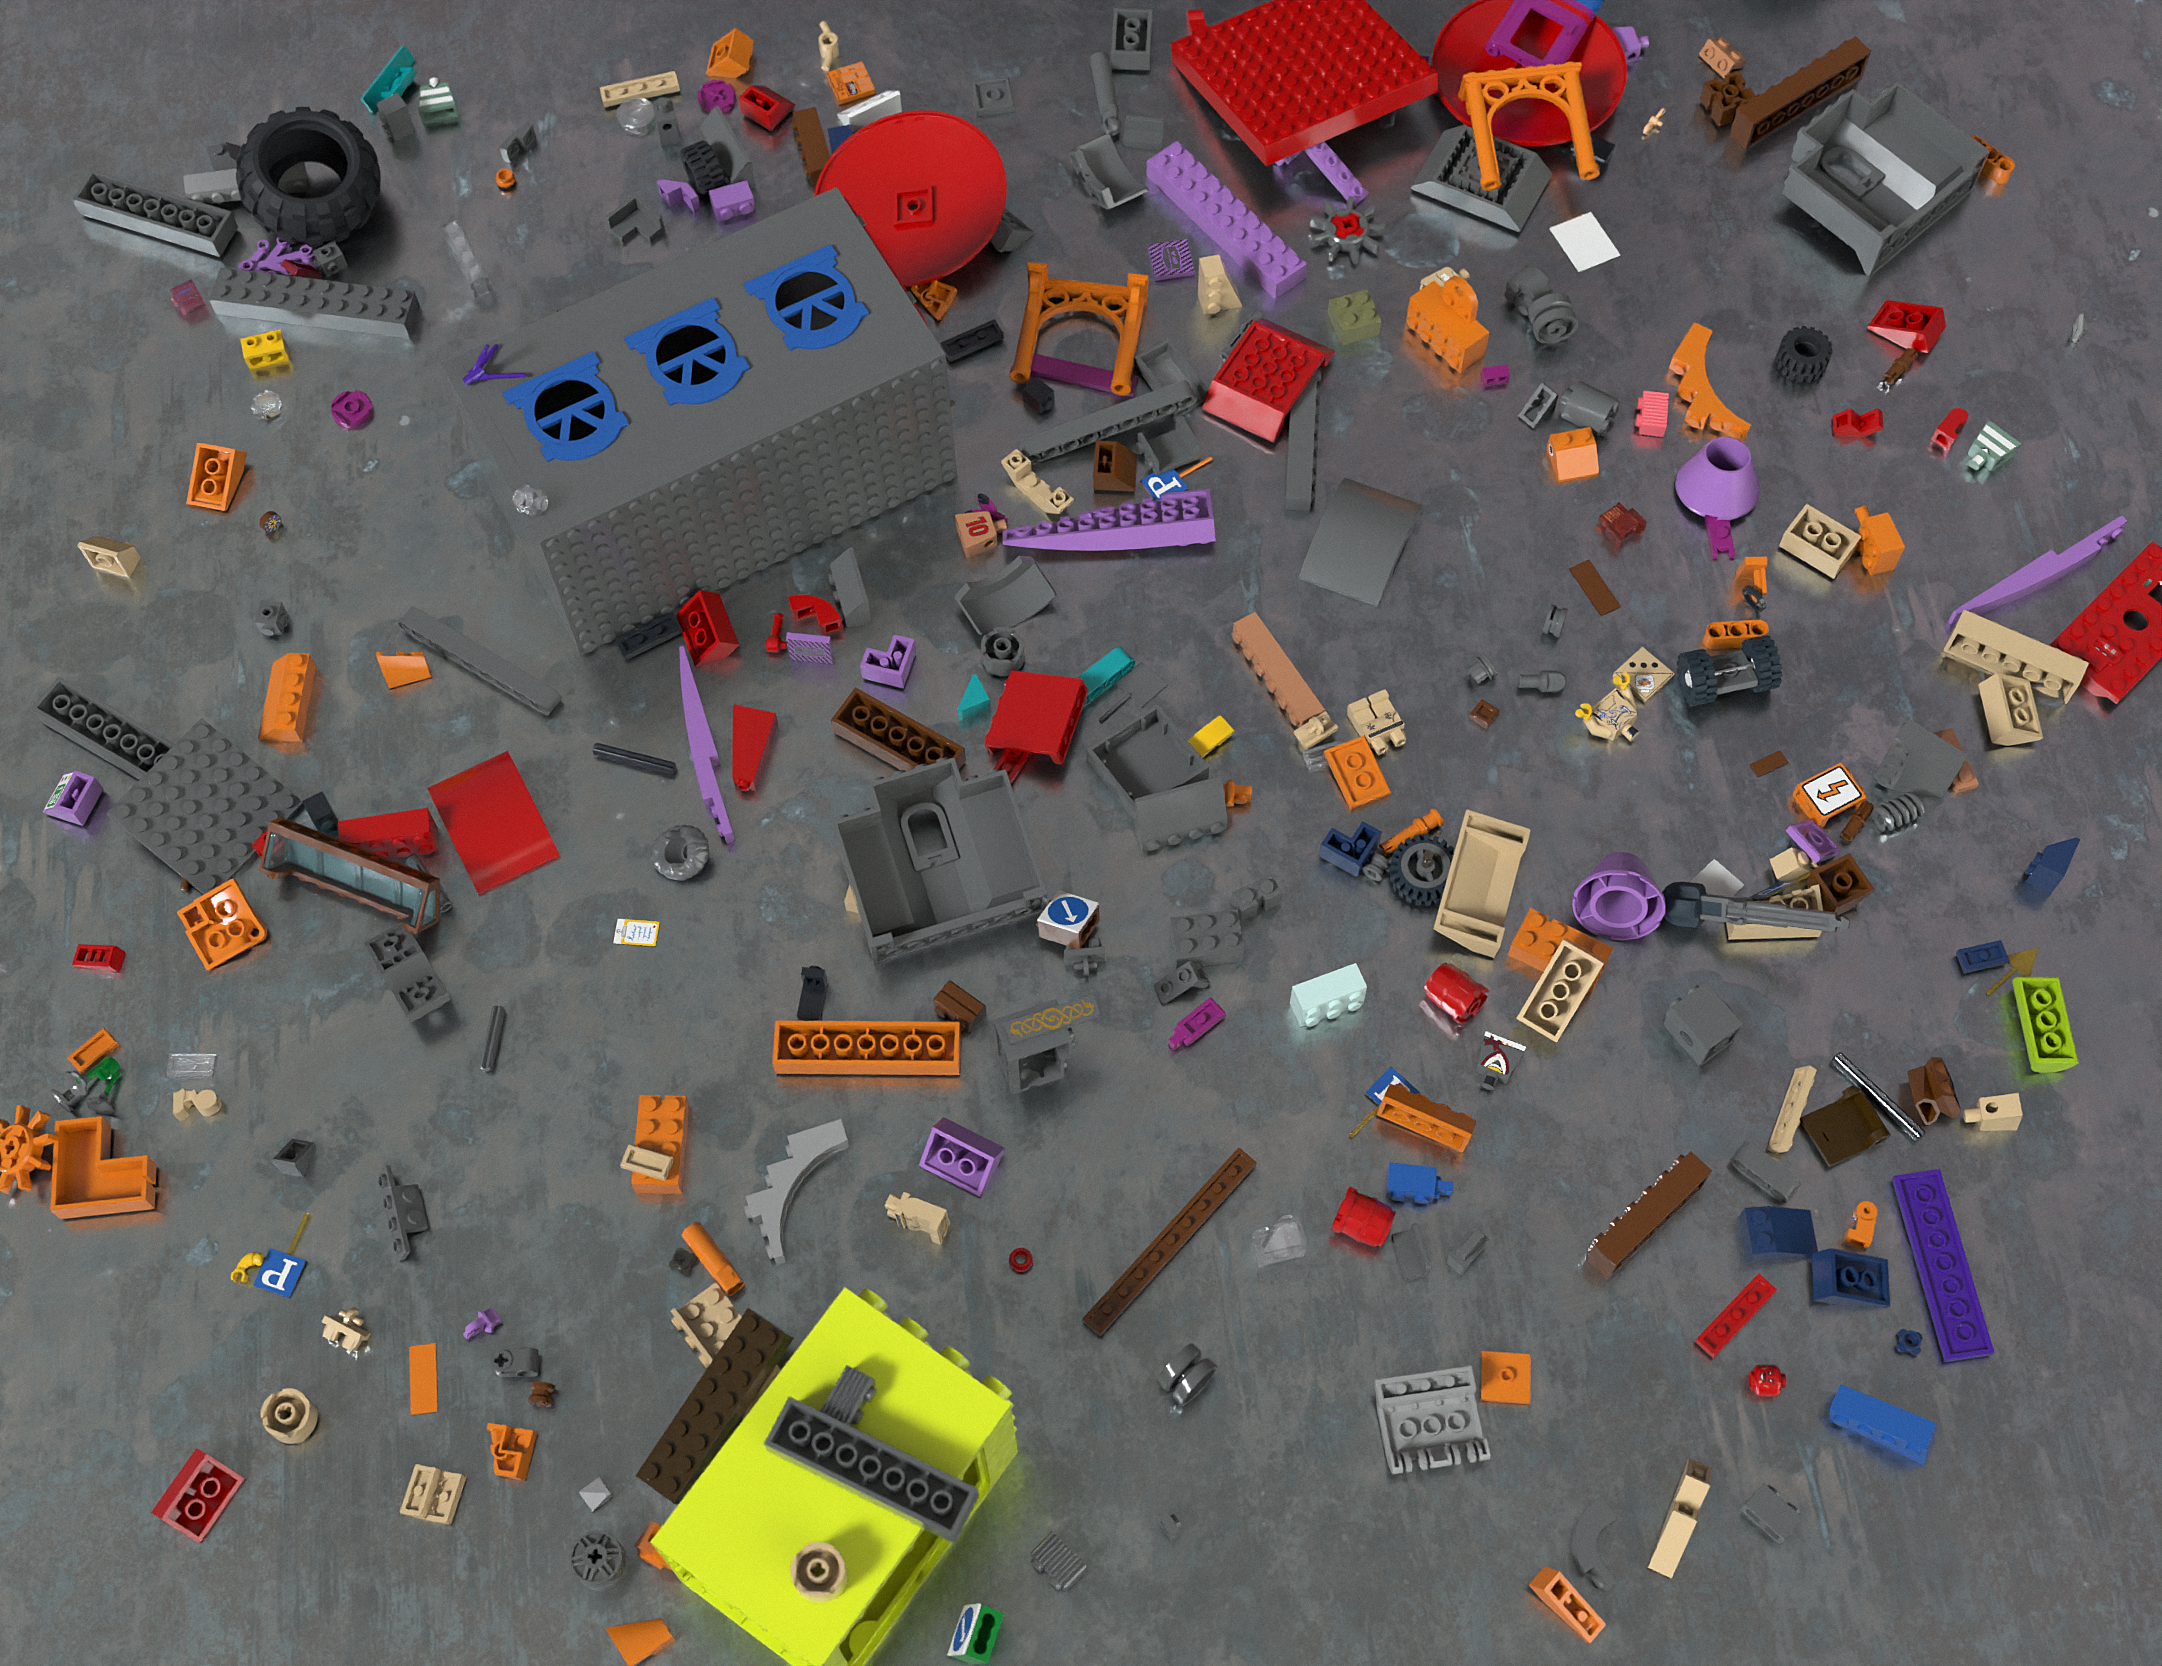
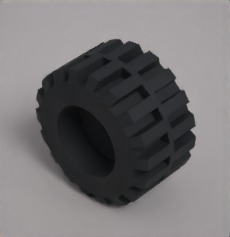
M705 140L681 149V161L692 186L700 195L703 196L708 194L710 190L724 186L725 181L721 165L713 149Z
M1802 326L1801 329L1795 327L1793 331L1789 330L1783 336L1776 355V364H1778L1779 371L1783 370L1782 374L1785 377L1788 375L1790 380L1796 379L1801 383L1803 380L1807 383L1811 382L1812 379H1819V376H1822L1827 369L1833 353L1832 343L1828 341L1829 337L1823 335L1821 330L1816 331L1814 327L1807 328ZM1797 352L1807 353V354H1809L1811 357L1802 356V355H1800V354L1797 353Z

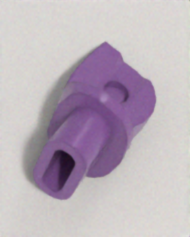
M492 1307L484 1312L482 1310L478 1311L479 1319L472 1321L466 1326L463 1335L467 1340L483 1330L492 1333L494 1331L493 1327L501 1323V1319Z

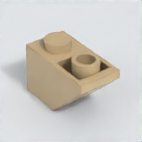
M1792 847L1769 859L1777 880L1781 881L1807 879L1811 871L1821 866L1820 862L1815 863L1805 851Z

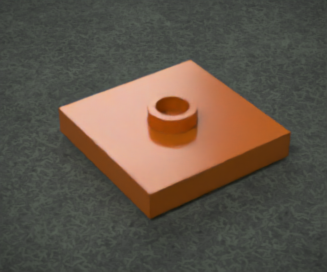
M1482 1351L1480 1401L1529 1404L1530 1354Z

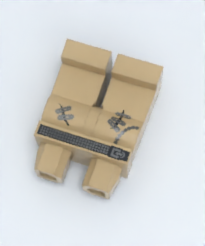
M1386 689L1368 696V700L1365 697L1348 705L1347 717L1359 736L1365 735L1370 748L1377 755H1381L1388 750L1386 742L1392 740L1395 747L1406 743L1405 724L1392 706Z
M903 1192L902 1197L890 1193L885 1203V1208L888 1209L887 1215L895 1218L899 1227L905 1229L907 1225L913 1231L922 1230L931 1234L932 1242L939 1245L942 1244L950 1226L946 1209L913 1198L906 1192Z

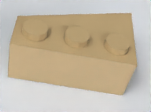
M1219 254L1199 258L1198 298L1203 314H1214L1219 311L1242 307L1237 287L1234 285Z

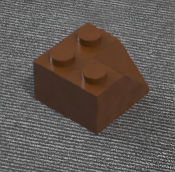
M1850 853L1811 871L1805 882L1809 888L1819 884L1824 911L1837 912L1838 915L1853 908L1875 890Z

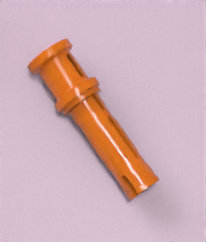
M1432 808L1427 815L1414 819L1411 826L1379 844V848H1383L1381 851L1387 857L1395 849H1398V845L1401 842L1405 844L1407 838L1410 837L1413 840L1414 835L1424 836L1433 828L1444 825L1443 819L1439 812Z

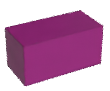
M1508 365L1482 368L1481 378L1483 385L1509 382L1510 372Z

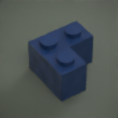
M1363 821L1352 838L1331 828L1321 843L1319 856L1358 877L1364 864L1369 861L1370 855L1374 853L1380 844L1382 831Z

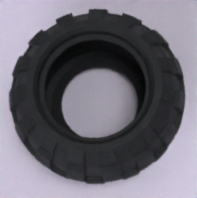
M295 107L296 111L285 113L280 110L269 115L266 123H258L249 132L247 142L242 144L237 156L236 181L239 195L245 208L250 214L252 213L254 220L268 233L270 231L276 232L278 237L287 243L307 242L308 247L322 246V242L333 240L337 243L348 238L351 230L360 229L367 222L371 215L370 211L375 208L380 196L381 172L378 157L373 146L368 140L364 139L363 133L352 122L342 121L337 113L326 109L317 112L311 111L310 107ZM304 162H316L331 168L342 182L333 192L317 198L295 197L278 188L282 175L290 167Z

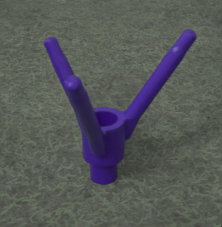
M486 344L477 362L468 371L469 374L462 378V380L468 386L480 379L483 381L487 379L526 377V373L487 374L483 366L499 346L495 344L487 353L489 345Z

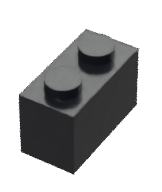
M323 791L302 801L319 832L334 838L339 835V819Z

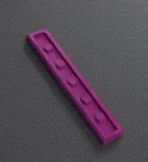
M1034 353L1030 374L1112 392L1111 382L1114 371ZM1131 375V392L1125 396H1134L1138 384L1137 376Z

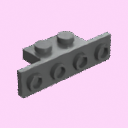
M386 1165L378 1176V1186L382 1189L384 1195L383 1207L387 1210L389 1217L388 1229L393 1234V1251L397 1253L398 1260L400 1261L404 1260L410 1252L406 1233L425 1231L428 1228L418 1184L395 1186L391 1165Z

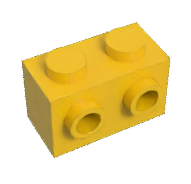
M281 329L240 339L243 356L250 370L290 360L286 340Z

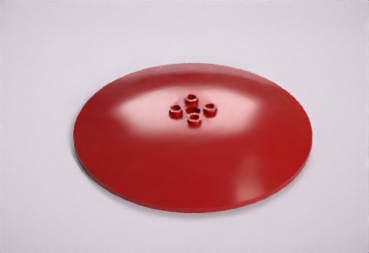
M1514 0L1475 1L1456 13L1446 23L1436 39L1431 66L1438 72L1437 93L1447 109L1464 125L1471 128L1473 127L1471 116L1467 114L1466 100L1461 101V98H1458L1463 75L1470 72L1484 73L1490 70L1502 71L1509 68H1526V66L1519 64L1504 54L1499 57L1491 56L1485 48L1486 43ZM1531 9L1510 40V43L1542 60L1546 57L1564 26ZM1595 15L1567 62H1581L1582 64L1579 77L1590 132L1604 123L1614 112L1623 96L1627 79V63L1622 46L1610 27L1597 15ZM1532 83L1531 85L1537 86V89H1539L1540 83ZM1555 83L1544 85L1545 89L1551 93L1558 91V88H1555ZM1518 85L1507 86L1509 89L1508 93H1511V89L1517 87ZM1492 89L1487 92L1490 97L1500 99L1504 95L1499 89ZM1527 97L1512 100L1501 106L1491 119L1492 136L1514 145L1550 146L1573 140L1570 123L1566 114L1557 105L1544 99ZM1484 101L1486 114L1488 115V112L1491 109L1492 105H1489Z
M917 110L883 117L851 135L837 148L825 164L814 192L815 197L837 187L842 196H846L857 215H860L866 223V229L904 287L932 282L951 274L971 261L985 247L995 233L1005 210L1007 177L999 152L991 140L976 126L948 113ZM918 204L915 210H909L911 205Z

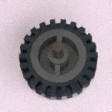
M1424 834L1423 839H1420L1419 835H1414V840H1411L1410 837L1407 838L1405 844L1401 842L1398 845V849H1395L1389 868L1390 882L1394 883L1393 888L1395 891L1399 890L1400 897L1407 896L1406 901L1410 903L1412 899L1416 900L1415 905H1421V901L1425 902V906H1430L1431 901L1438 904L1443 895L1454 855V848L1452 846L1447 847V841L1444 839L1441 843L1438 842L1439 837L1434 836L1433 840H1431L1428 834Z

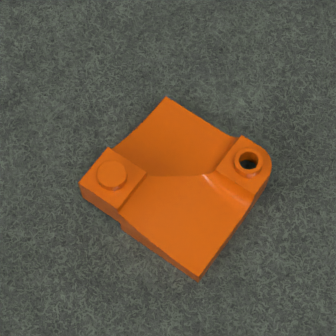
M235 878L230 879L177 911L187 929L185 933L207 971L263 942L267 936L265 924L261 917L254 912ZM255 928L259 930V935L257 937L253 935V930Z

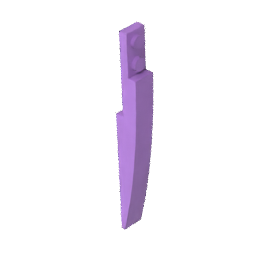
M2121 515L2059 555L2053 550L2048 551L1954 610L1948 622L1950 624L1957 623L1963 610L1980 615L2020 599L2068 575L2095 559L2100 549L2107 544L2109 539H2116L2122 535L2127 520Z
M684 646L679 647L681 688L692 758L706 809L711 808L714 819L719 817L720 824L716 825L719 836L725 837L726 843L729 844L735 842L712 768L720 765V761Z

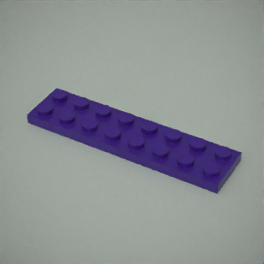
M1935 1169L1893 1176L1892 1182L1944 1362L1993 1355L1995 1352L1941 1170Z

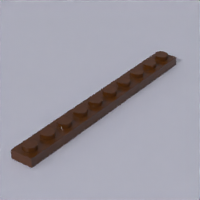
M1238 1147L1082 1318V1321L1101 1337L1249 1174L1257 1162Z

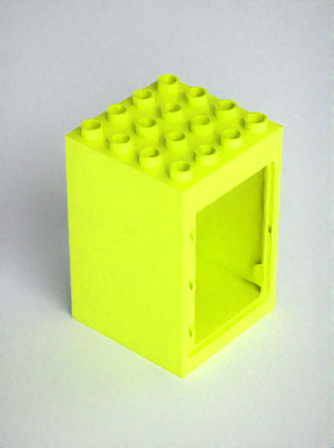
M847 1288L842 1290L651 1540V1544L682 1583L792 1666H865L952 1545V1542L768 1452L764 1442L788 1397H792L821 1412L846 1365L872 1377L876 1384V1394L870 1403L866 1402L862 1408L864 1414L860 1423L852 1427L977 1488L979 1497L965 1525L1018 1453L1015 1435L1017 1428L1014 1426L1015 1416L1012 1414L1014 1405L1008 1400L1012 1392L1003 1383L990 1375H987L981 1383L974 1379L966 1370L970 1362L955 1349L945 1346L940 1354L937 1353L925 1341L929 1336L928 1332L912 1319L904 1317L899 1325L896 1324L884 1312L888 1307L886 1302L867 1288H864L858 1296ZM814 1542L828 1543L837 1549L842 1555L848 1571L847 1583L841 1595L825 1603H814L805 1599L798 1592L791 1578L793 1558L806 1545ZM821 1567L819 1568V1571L814 1574L817 1578H819L821 1574H825V1572Z

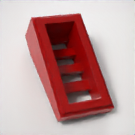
M78 944L72 965L80 968L120 972L125 951L112 945ZM89 951L86 961H84L86 952Z

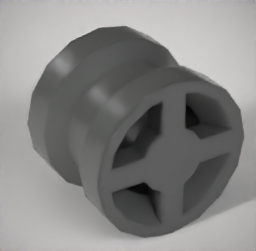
M1372 853L1369 857V862L1364 864L1362 871L1369 878L1380 881L1384 876L1383 872L1389 869L1390 863L1380 854Z

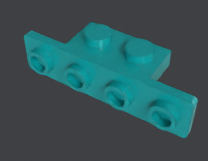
M406 46L399 48L361 97V101L371 113H375L378 109V102L396 93L402 97L403 91L412 84L414 77L417 75V71L414 67H411L415 58Z

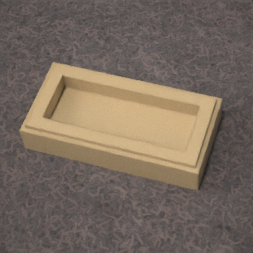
M628 1144L620 1166L622 1169L666 1181L674 1159L671 1156Z

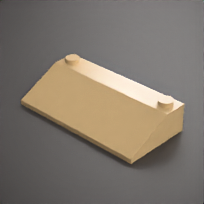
M1466 809L1435 920L1434 930L1473 952L1495 957L1501 946L1505 930L1503 927L1520 859L1526 849L1531 829Z

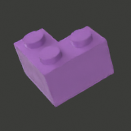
M894 634L888 652L866 648L860 664L862 678L904 688L916 654L915 639Z

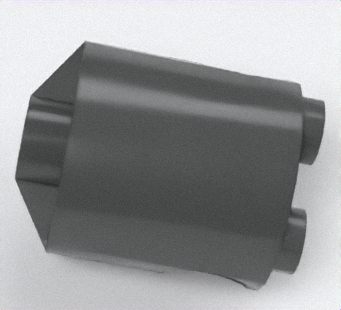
M1579 381L1577 384L1566 389L1561 398V418L1581 428L1590 427L1592 433L1597 436H1605L1610 427V418L1614 419L1619 411L1620 401H1618V398Z

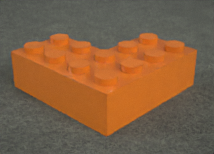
M103 1116L55 1121L54 1135L58 1136V1141L54 1142L51 1212L59 1219L155 1209V1188L152 1185L156 1184V1163L148 1155L110 1159L111 1125Z

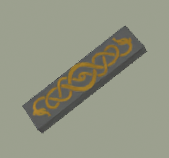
M1094 994L1003 1022L1010 1045L1014 1046L1101 1018V1013Z

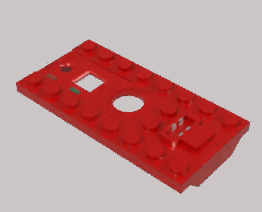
M2153 541L2049 645L2088 662L2089 664L2080 685L2095 696L2108 697L2116 704L2162 658V605L2148 595L2157 584L2162 586V548ZM2132 610L2142 613L2148 621L2147 628L2139 631L2130 629L2124 623V613Z

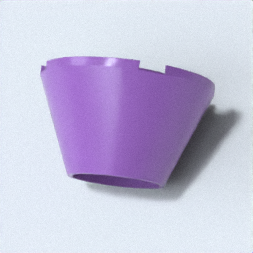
M1718 437L1708 442L1682 464L1676 477L1675 487L1680 500L1690 510L1703 517L1706 514L1718 517L1717 520L1739 518L1754 508L1760 495V483L1750 450L1743 442L1731 437Z
M1615 852L1604 856L1579 884L1573 895V912L1579 923L1597 936L1598 933L1611 936V940H1632L1643 937L1654 931L1660 925L1663 915H1665L1664 896L1647 866L1639 857L1627 852Z

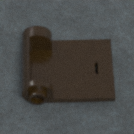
M1850 1086L1842 1091L1843 1096L1838 1101L1800 1117L1801 1124L1828 1167L1875 1147L1891 1137L1890 1132L1861 1087L1855 1088Z

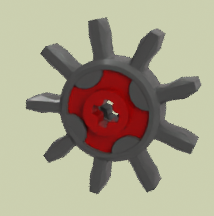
M1349 196L1346 209L1336 210L1329 200L1325 201L1324 210L1329 215L1328 219L1311 216L1310 226L1325 230L1324 233L1312 236L1311 244L1314 247L1328 242L1332 246L1329 251V261L1332 262L1338 252L1343 251L1350 252L1353 263L1358 264V249L1362 246L1376 254L1378 253L1380 244L1368 237L1369 235L1385 234V223L1369 224L1368 222L1375 215L1376 206L1372 205L1361 213L1354 210V197Z

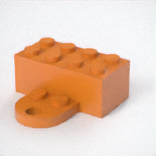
M1453 276L1445 282L1444 288L1437 282L1432 281L1410 297L1406 319L1408 326L1415 330L1423 341L1428 342L1438 355H1442L1452 368L1461 374L1485 357L1490 332L1476 320L1478 300L1474 290L1466 280L1459 276Z

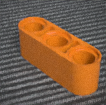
M1971 135L1973 139L1990 151L1981 173L1998 184L2008 182L2015 167L2014 161L1981 138Z
M1758 619L1713 622L1707 626L1702 642L1706 648L1712 650L1743 647L1742 642L1745 639L1767 635L1769 627L1765 621Z

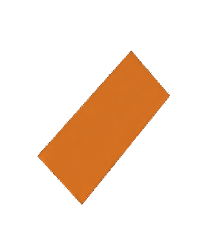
M436 1343L409 1346L411 1415L438 1412Z

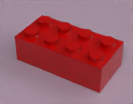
M428 808L338 821L339 840L386 858H406L413 854H430L433 851H439L438 827Z

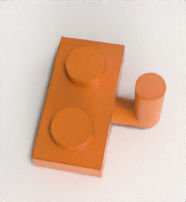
M1228 780L1226 784H1223L1226 806L1231 807L1234 806V803L1245 804L1251 802L1252 786L1235 785L1233 780Z

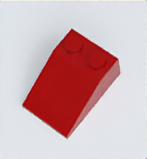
M1886 300L1869 323L1868 329L1906 349L1913 348L1918 352L1928 353L1946 328L1943 307Z

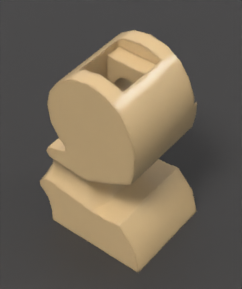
M181 1089L173 1093V1115L178 1121L185 1120L190 1115L189 1108L191 1105H195L203 1116H211L221 1109L222 1102L216 1093L209 1089L202 1090L199 1093L195 1090Z

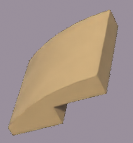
M415 1464L400 1513L451 1525L466 1476Z

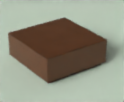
M1481 699L1470 713L1469 718L1488 729L1499 715L1500 710Z

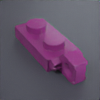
M1211 997L1177 1023L1176 1028L1173 1030L1175 1034L1168 1039V1045L1175 1051L1183 1043L1186 1046L1190 1043L1192 1044L1226 1016V1012Z

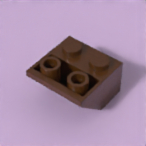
M1096 441L1093 489L1135 492L1137 454L1115 441Z

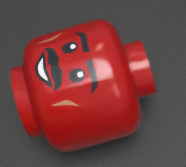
M1756 1365L1753 1371H1749L1750 1391H1754L1758 1397H1776L1780 1395L1781 1388H1786V1375L1780 1372L1777 1365Z

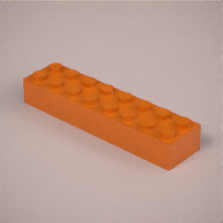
M775 1020L772 1064L776 1074L960 1075V1022Z

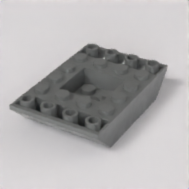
M1462 125L1445 130L1415 179L1411 189L1520 232L1550 180L1552 172L1537 153L1492 136L1501 186L1494 190H1483L1480 184L1481 172L1479 170L1473 128Z

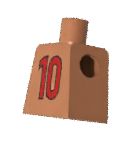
M988 511L955 515L956 527L967 559L998 545L997 534L1007 530L1005 520L992 522Z

